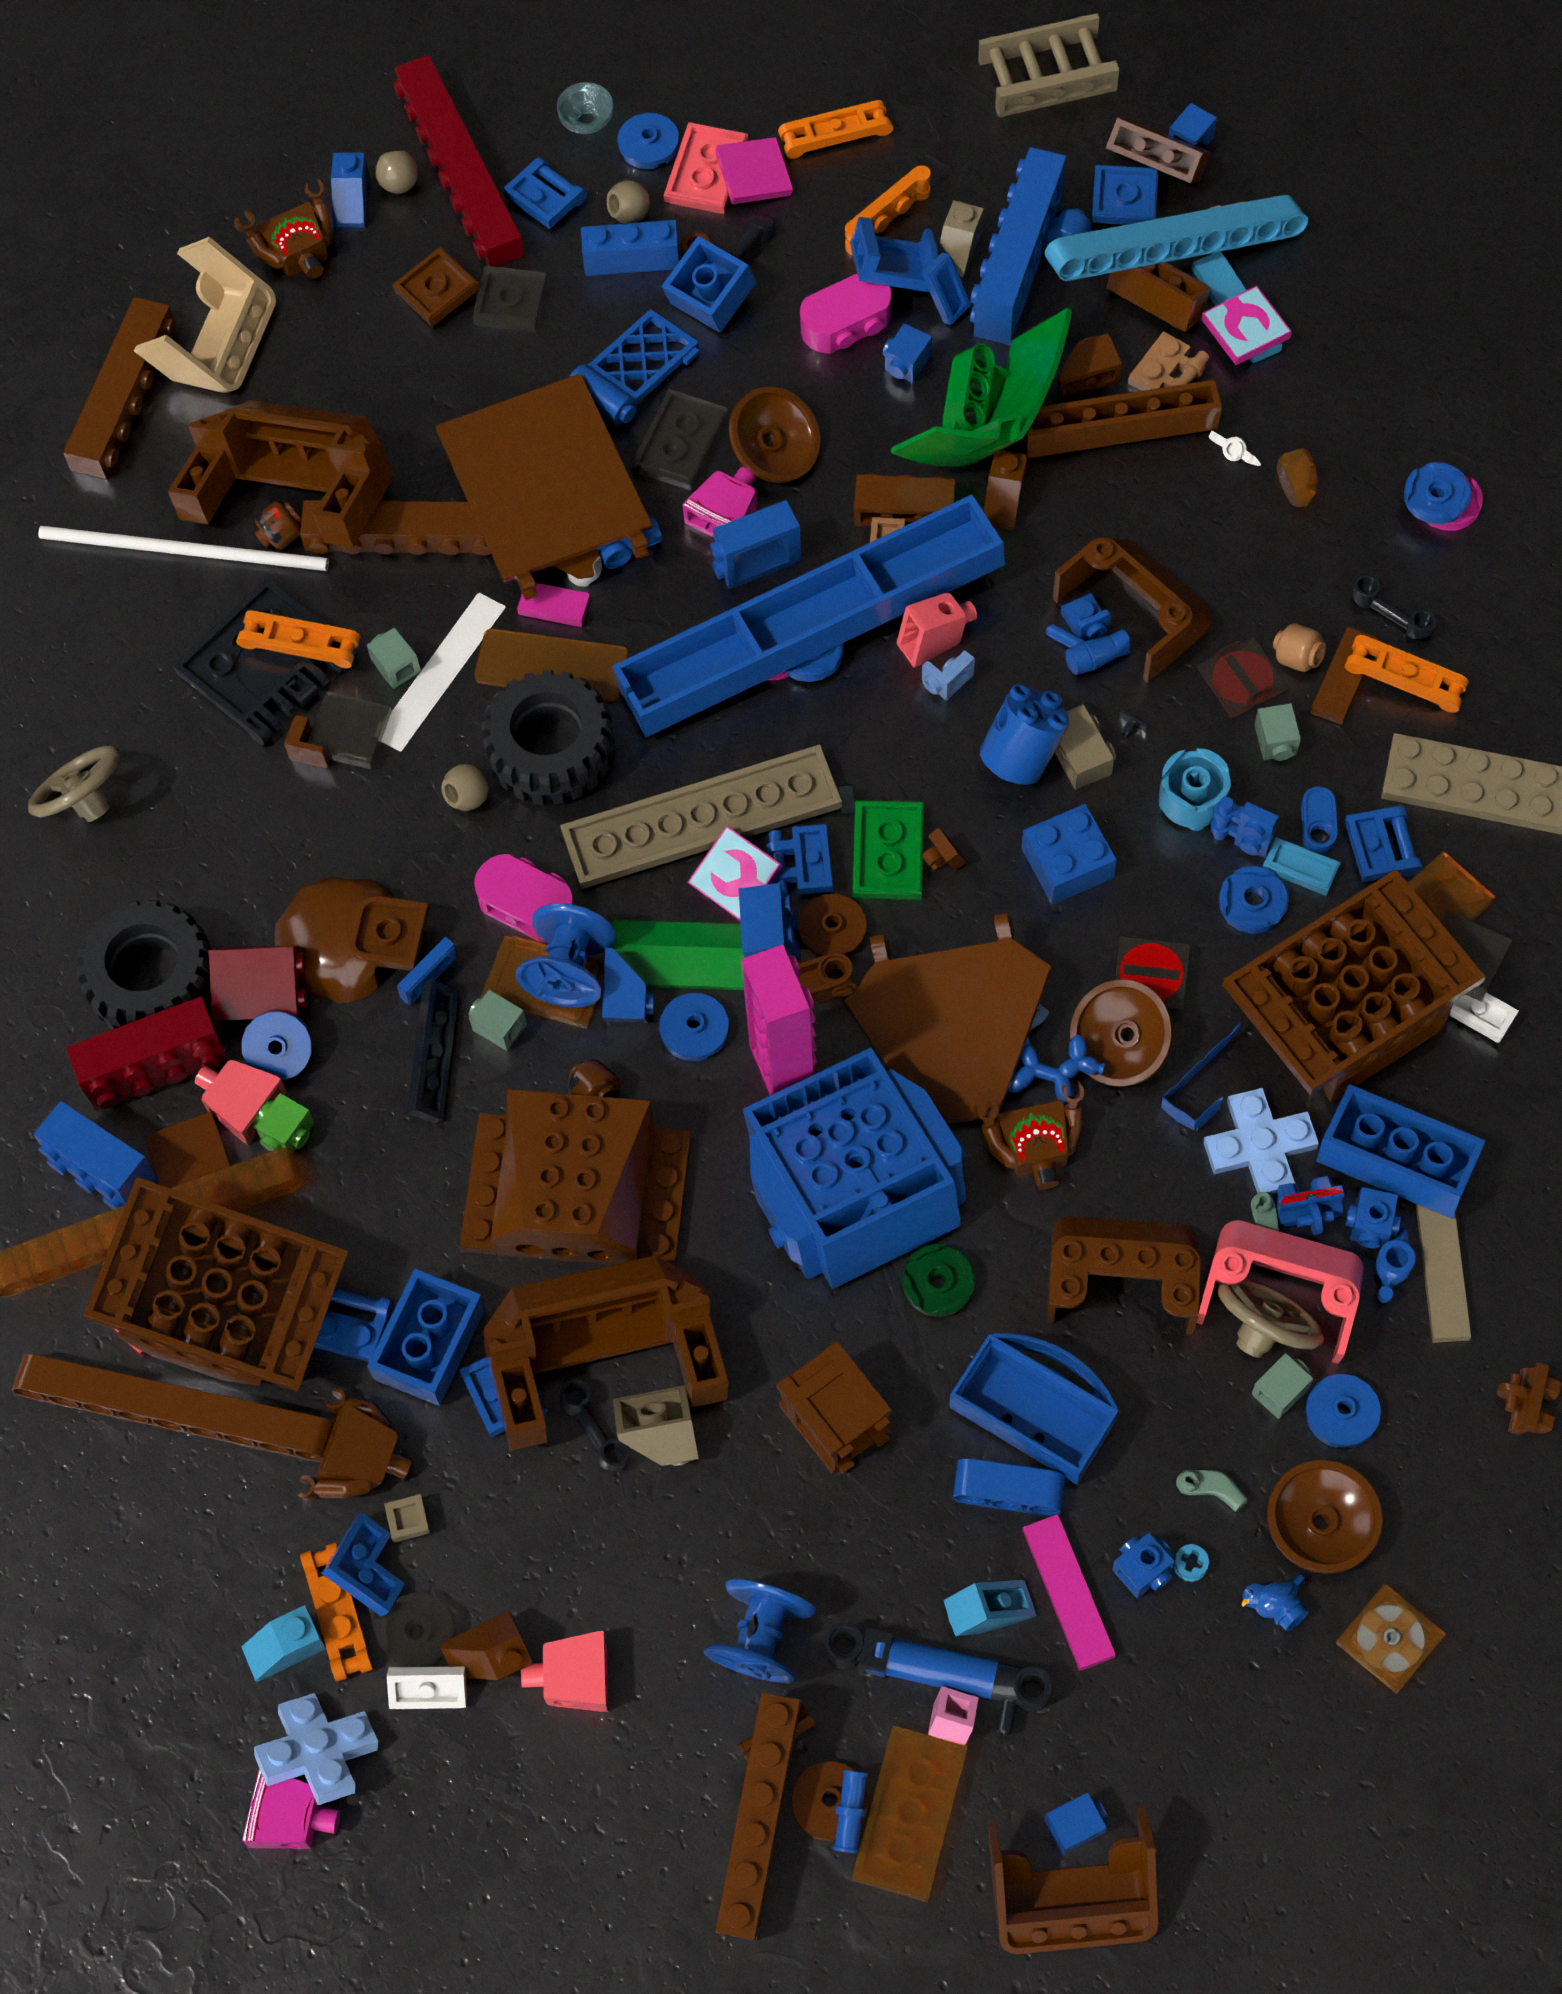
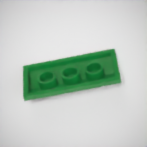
M613 920L612 926L617 935L616 942L611 948L619 954L648 987L744 990L741 959L745 957L742 953L741 924Z

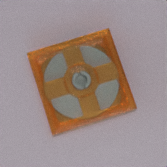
M1384 1584L1339 1637L1336 1644L1397 1694L1446 1634L1389 1586Z

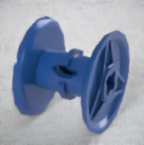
M555 903L539 907L533 913L532 926L537 935L548 943L545 951L549 952L548 957L527 959L517 967L516 979L518 983L530 995L549 1004L576 1008L593 1005L600 999L601 985L597 978L584 967L587 965L588 955L603 953L605 948H611L615 944L616 931L612 924L604 917L584 907Z
M731 1579L726 1581L727 1592L735 1599L748 1605L744 1620L738 1621L737 1629L740 1630L736 1646L723 1644L707 1646L704 1650L705 1656L728 1669L751 1677L776 1683L789 1684L795 1682L793 1670L772 1657L776 1644L783 1641L784 1634L780 1631L784 1618H810L815 1615L816 1608L797 1595L776 1587L748 1580ZM752 1618L754 1631L752 1636L748 1638L747 1631Z

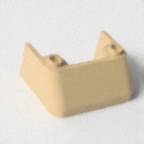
M207 237L179 248L177 252L180 257L200 272L196 283V291L202 302L210 307L191 354L167 335L137 345L134 352L174 382L228 393L237 390L242 385L275 307L276 299L273 290L268 284L213 239Z

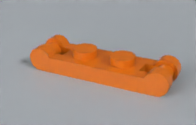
M875 100L784 123L778 128V133L781 140L786 143L784 150L789 159H796L802 156L804 152L875 134L886 136L893 131L891 119L886 117L887 109L882 100ZM799 135H805L804 137L797 138Z
M920 165L912 169L845 225V249L848 254L853 255L850 242L859 217L870 218L875 234L881 233L899 214L906 213L916 200H925L930 196L931 187L929 182L931 180V172L928 167Z
M250 610L245 614L243 620L245 627L244 630L239 632L236 643L245 649L260 648L331 662L341 668H350L354 660L353 649L358 647L361 636L350 629ZM265 628L263 634L257 633L259 629ZM332 643H340V648L338 649L331 647Z
M1358 635L1355 637L1352 644L1354 652L1348 656L1345 663L1347 671L1353 674L1367 675L1436 703L1446 712L1456 713L1459 711L1462 703L1460 695L1466 691L1469 682L1465 676L1368 636ZM1369 654L1375 656V662L1367 659L1366 656ZM1440 685H1446L1448 691L1439 688Z
M337 1542L325 1545V1550L313 1554L311 1550L301 1553L300 1559L326 1645L331 1670L335 1681L339 1682L348 1679V1674L361 1671L363 1674L371 1671L373 1666L353 1596L326 1576L319 1577L317 1568L327 1565L338 1547ZM354 1648L356 1656L343 1660L341 1652Z

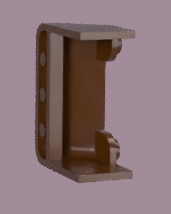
M1096 538L1055 571L1053 600L1057 603L1098 569H1111L1159 611L1158 622L1168 634L1146 653L1143 680L1147 683L1207 633L1211 627V609L1140 546L1129 539Z
M1145 1805L1137 1806L1139 1837L1123 1838L1116 1841L1108 1851V1864L1031 1872L1030 1861L1025 1853L1013 1849L1000 1850L996 1820L988 1821L990 1864L1000 1944L1005 1951L1012 1954H1027L1146 1941L1156 1934L1158 1930L1155 1845Z

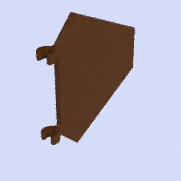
M1008 913L994 915L998 941L890 960L889 940H885V935L870 937L875 963L853 990V993L845 1000V1003L888 1067L926 1090L947 1125L979 1120L973 1111L975 1104L980 1106L983 1116L987 1115L991 1109L988 1099L997 1104L998 1114L1001 1113L1052 970L1049 964L1013 940L1012 918H1009Z

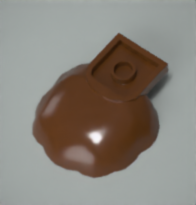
M332 876L299 888L290 905L276 923L275 945L299 944V952H304L306 963L305 973H300L301 987H306L307 995L326 997L339 1003H349L361 1000L377 989L378 985L374 974L377 966L412 971L417 966L430 908L428 903L396 899L389 888L375 880H352Z

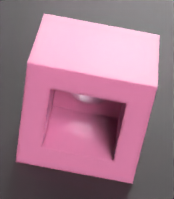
M942 1686L933 1704L928 1735L965 1746L974 1727L979 1697Z

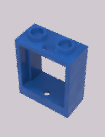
M787 500L713 528L714 542L710 543V548L715 560L712 561V566L719 580L724 579L728 589L801 561L800 525Z

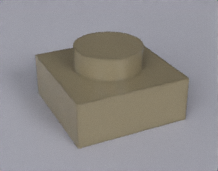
M421 1494L384 1503L391 1538L394 1543L430 1534Z

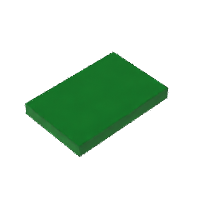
M855 801L853 898L922 900L924 802Z

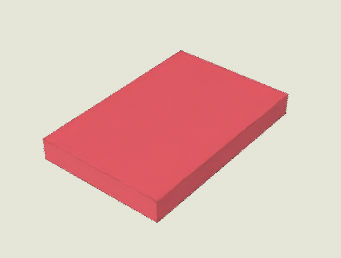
M688 122L663 195L664 203L724 214L730 197L715 150L717 145L748 141V134Z

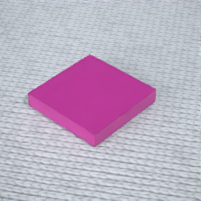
M776 137L717 145L715 153L732 204L792 195L793 188Z

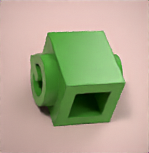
M279 1093L275 1100L269 1099L262 1105L257 1113L253 1128L257 1130L261 1138V1145L274 1154H278L281 1151L291 1157L296 1148H302L307 1142L310 1135L309 1130L315 1122L307 1108Z

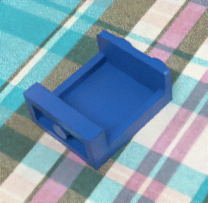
M859 217L850 242L859 281L930 292L921 272L938 257V243L934 241L932 230L925 229L921 241L918 243L875 236L872 220Z

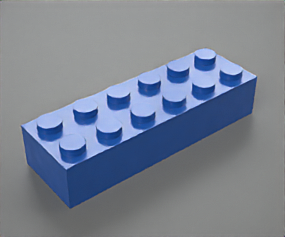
M1030 147L1026 159L1021 158L1019 160L1016 171L1017 184L1011 183L1007 196V202H1009L1008 209L1002 208L998 221V227H1000L999 234L993 233L989 246V252H991L990 259L984 258L980 270L982 281L980 285L975 284L972 291L971 303L974 305L970 315V322L974 323V337L1011 345V340H1013L1047 243V230L1054 215L1058 212L1063 198L1066 155Z

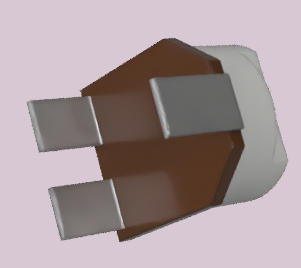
M595 549L553 566L566 572L573 584L586 587L600 576L603 563L599 551Z

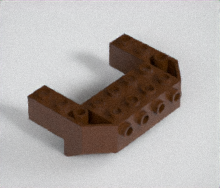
M250 400L190 423L188 427L196 447L168 490V494L180 520L209 524L236 478L326 492L313 514L324 543L354 547L391 483L393 474L382 443L366 417Z
M656 1255L511 1288L483 1329L485 1352L510 1451L547 1442L546 1424L533 1377L534 1374L673 1342L691 1408L724 1401L728 1397L729 1381L710 1319L709 1296L701 1280Z

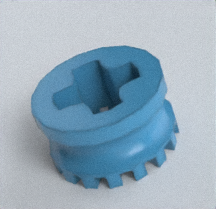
M1194 1544L1181 1547L1174 1559L1175 1573L1184 1581L1194 1582L1203 1578L1209 1565L1206 1551ZM1191 1554L1197 1555V1563L1202 1566L1201 1569L1194 1567L1192 1572L1185 1570L1186 1563L1181 1558H1189Z

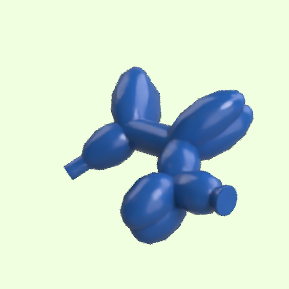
M1076 1035L1069 1042L1070 1059L1064 1061L1059 1068L1039 1063L1037 1051L1030 1045L1029 1038H1027L1021 1054L1023 1067L1015 1072L1009 1092L1012 1094L1021 1092L1031 1084L1035 1077L1055 1082L1056 1097L1058 1101L1063 1100L1064 1105H1066L1068 1101L1062 1094V1085L1066 1082L1067 1095L1074 1096V1090L1069 1079L1076 1076L1079 1070L1086 1074L1098 1072L1102 1075L1105 1063L1099 1064L1096 1058L1086 1056L1088 1051L1087 1042L1083 1036Z

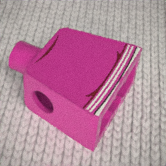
M740 467L734 477L721 471L714 472L684 502V523L713 537V528L756 512L757 491L751 487L756 480V476L745 467Z
M259 1768L242 1842L249 1848L308 1849L312 1846L315 1830L332 1834L337 1832L340 1810L317 1805L309 1784L294 1778L267 1786Z

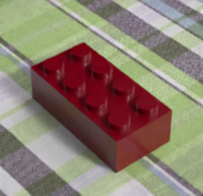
M202 996L66 1047L78 1084L94 1111L115 1107L121 1100L132 1096H144L155 1087L166 1083H178L184 1080L187 1075L200 1071L204 1066L214 1069L221 1062L228 1060L215 1023Z

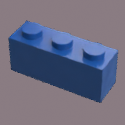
M676 220L581 227L585 276L674 270L679 263Z

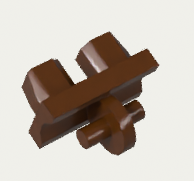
M1538 1362L1533 1368L1520 1369V1374H1512L1510 1383L1498 1385L1497 1395L1506 1400L1505 1410L1512 1412L1508 1432L1516 1435L1528 1431L1544 1434L1553 1429L1555 1416L1553 1413L1541 1409L1542 1399L1549 1402L1555 1400L1560 1393L1562 1382L1548 1374L1549 1365Z

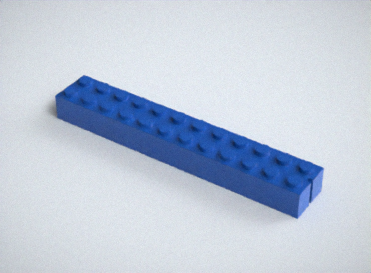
M971 494L613 665L612 669L617 687L630 710L632 709L633 715L645 737H648L904 614L905 608L908 605L948 593L1004 566V543Z

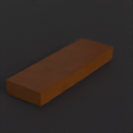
M1350 627L1346 628L1311 707V714L1342 725L1364 675L1353 674L1345 668L1348 656L1354 652L1352 649L1354 639L1358 635H1365L1375 640L1379 638ZM1370 654L1366 656L1367 659L1372 657Z

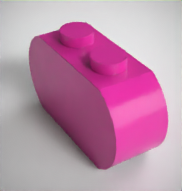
M855 274L805 297L800 307L801 336L804 342L817 352L830 354L839 349H846L864 337L876 335L888 326L891 319V289L887 285L859 281L858 274Z
M509 854L494 856L481 865L475 876V891L482 912L540 943L546 942L537 935L532 926L533 913L539 907L552 903L574 905L571 890L562 877L555 873L546 874L538 870L536 865L526 858L521 857L517 859Z

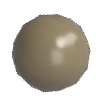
M406 151L385 153L380 156L375 166L376 179L379 185L393 194L406 193L414 187L418 179L417 163Z
M624 180L610 189L607 195L608 211L616 221L622 224L637 223L643 220L650 208L649 194L636 181Z
M470 764L454 766L445 774L441 786L445 801L452 808L462 811L477 809L486 801L490 788L487 776L477 766Z

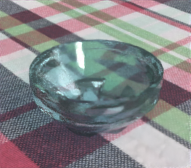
M589 82L577 83L566 88L559 96L557 114L561 123L568 130L580 134L594 133L604 128L611 120L613 114L612 97L605 88L598 84ZM583 114H592L595 117L594 121L588 124L579 122L578 118Z

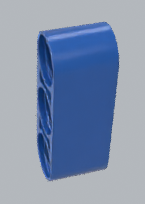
M960 1459L957 1462L952 1498L957 1502L969 1505L1045 1516L1060 1515L1065 1475L1046 1469L976 1459Z

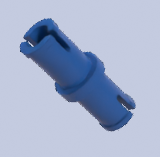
M843 1770L844 1778L840 1806L836 1805L835 1814H839L833 1850L858 1854L862 1817L866 1818L867 1812L866 1809H863L868 1773Z

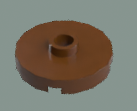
M823 894L810 900L802 909L798 918L799 940L804 949L811 950L819 957L837 951L850 957L859 949L867 934L866 916L860 905L850 897L840 894ZM833 921L836 922L838 926H836L835 928H829L826 926V924L828 922Z
M833 1761L814 1764L802 1772L794 1784L791 1798L794 1817L801 1829L816 1840L836 1841L839 1814H835L836 1805L840 1806L844 1778L843 1770L855 1771L846 1764ZM865 1788L863 1809L868 1811L869 1798L867 1788ZM827 1794H833L837 1797V1803L832 1807H828L822 1802ZM862 1817L861 1825L866 1818Z

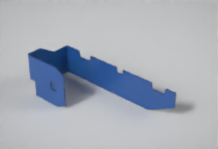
M1240 1024L1234 1028L1233 1032L1226 1039L1224 1038L1203 1060H1200L1182 1077L1181 1081L1174 1088L1172 1087L1163 1095L1161 1108L1177 1122L1192 1130L1197 1128L1198 1131L1221 1108L1223 1096L1216 1100L1194 1121L1188 1114L1174 1107L1168 1100L1226 1046L1240 1029Z

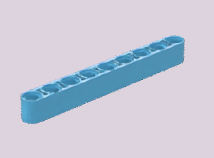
M1280 195L1060 237L1050 242L1045 250V257L1062 280L1071 281L1291 238L1303 232L1308 224V218L1290 195Z

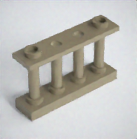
M1098 13L979 40V64L993 63L1001 87L996 88L995 109L998 117L1117 91L1119 68L1116 60L1102 63L1094 43V39H1098ZM1082 43L1090 66L1073 70L1064 46ZM1052 49L1060 73L1043 77L1034 53ZM1022 56L1031 80L1014 84L1005 60Z

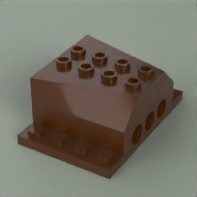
M1395 869L1224 978L1222 985L1309 1095L1323 1087L1329 1102L1332 1103L1345 1094L1349 1084L1355 1087L1442 1031L1454 1001L1483 983L1486 976Z
M506 1089V1115L479 1113L459 1245L460 1251L609 1265L656 1255L676 1266L692 1136L691 1130L656 1128L651 1101Z
M136 1177L83 1318L119 1330L118 1338L150 1356L219 1380L256 1386L260 1385L261 1380H265L298 1391L348 1251Z

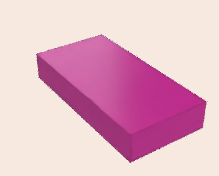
M535 583L537 597L525 601L523 594L521 595L517 608L518 615L577 627L583 626L591 600L590 593Z

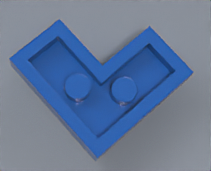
M361 1512L351 1523L322 1574L378 1615L384 1617L390 1611L405 1583L375 1562L391 1533Z

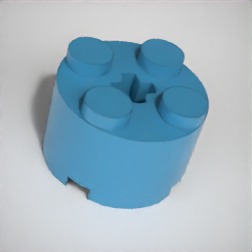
M1202 748L1188 752L1182 750L1171 756L1163 768L1159 789V807L1165 815L1176 824L1188 827L1194 831L1202 830L1205 826L1210 825L1214 818L1215 805L1221 798L1229 796L1231 779L1226 762L1218 754Z

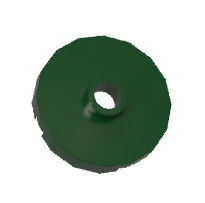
M944 1244L923 1246L913 1253L904 1267L902 1278L904 1294L911 1305L923 1314L935 1317L953 1315L964 1308L973 1295L975 1284L972 1263L963 1252L956 1248L946 1247ZM939 1277L945 1281V1284L941 1287H936L932 1284V1280Z

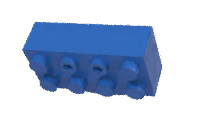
M989 1334L950 1394L951 1409L1053 1471L1064 1474L1066 1479L1076 1485L1080 1482L1113 1429L1118 1415L1117 1406L1105 1385L1081 1360L1054 1344L1018 1334ZM1026 1350L1038 1353L1063 1364L1085 1381L1094 1394H1089L1058 1371L1034 1361L1021 1353V1351ZM1009 1418L1012 1422L1009 1424L1002 1419ZM1040 1437L1044 1440V1442L1040 1443L1034 1438Z

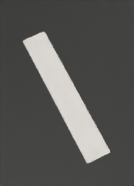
M481 593L476 595L376 732L374 738L400 752L404 749L506 608L504 605Z

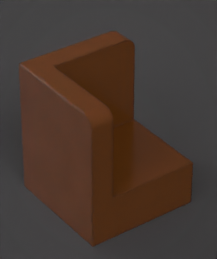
M295 715L284 745L290 760L328 769L338 740L336 736L312 731L308 718Z

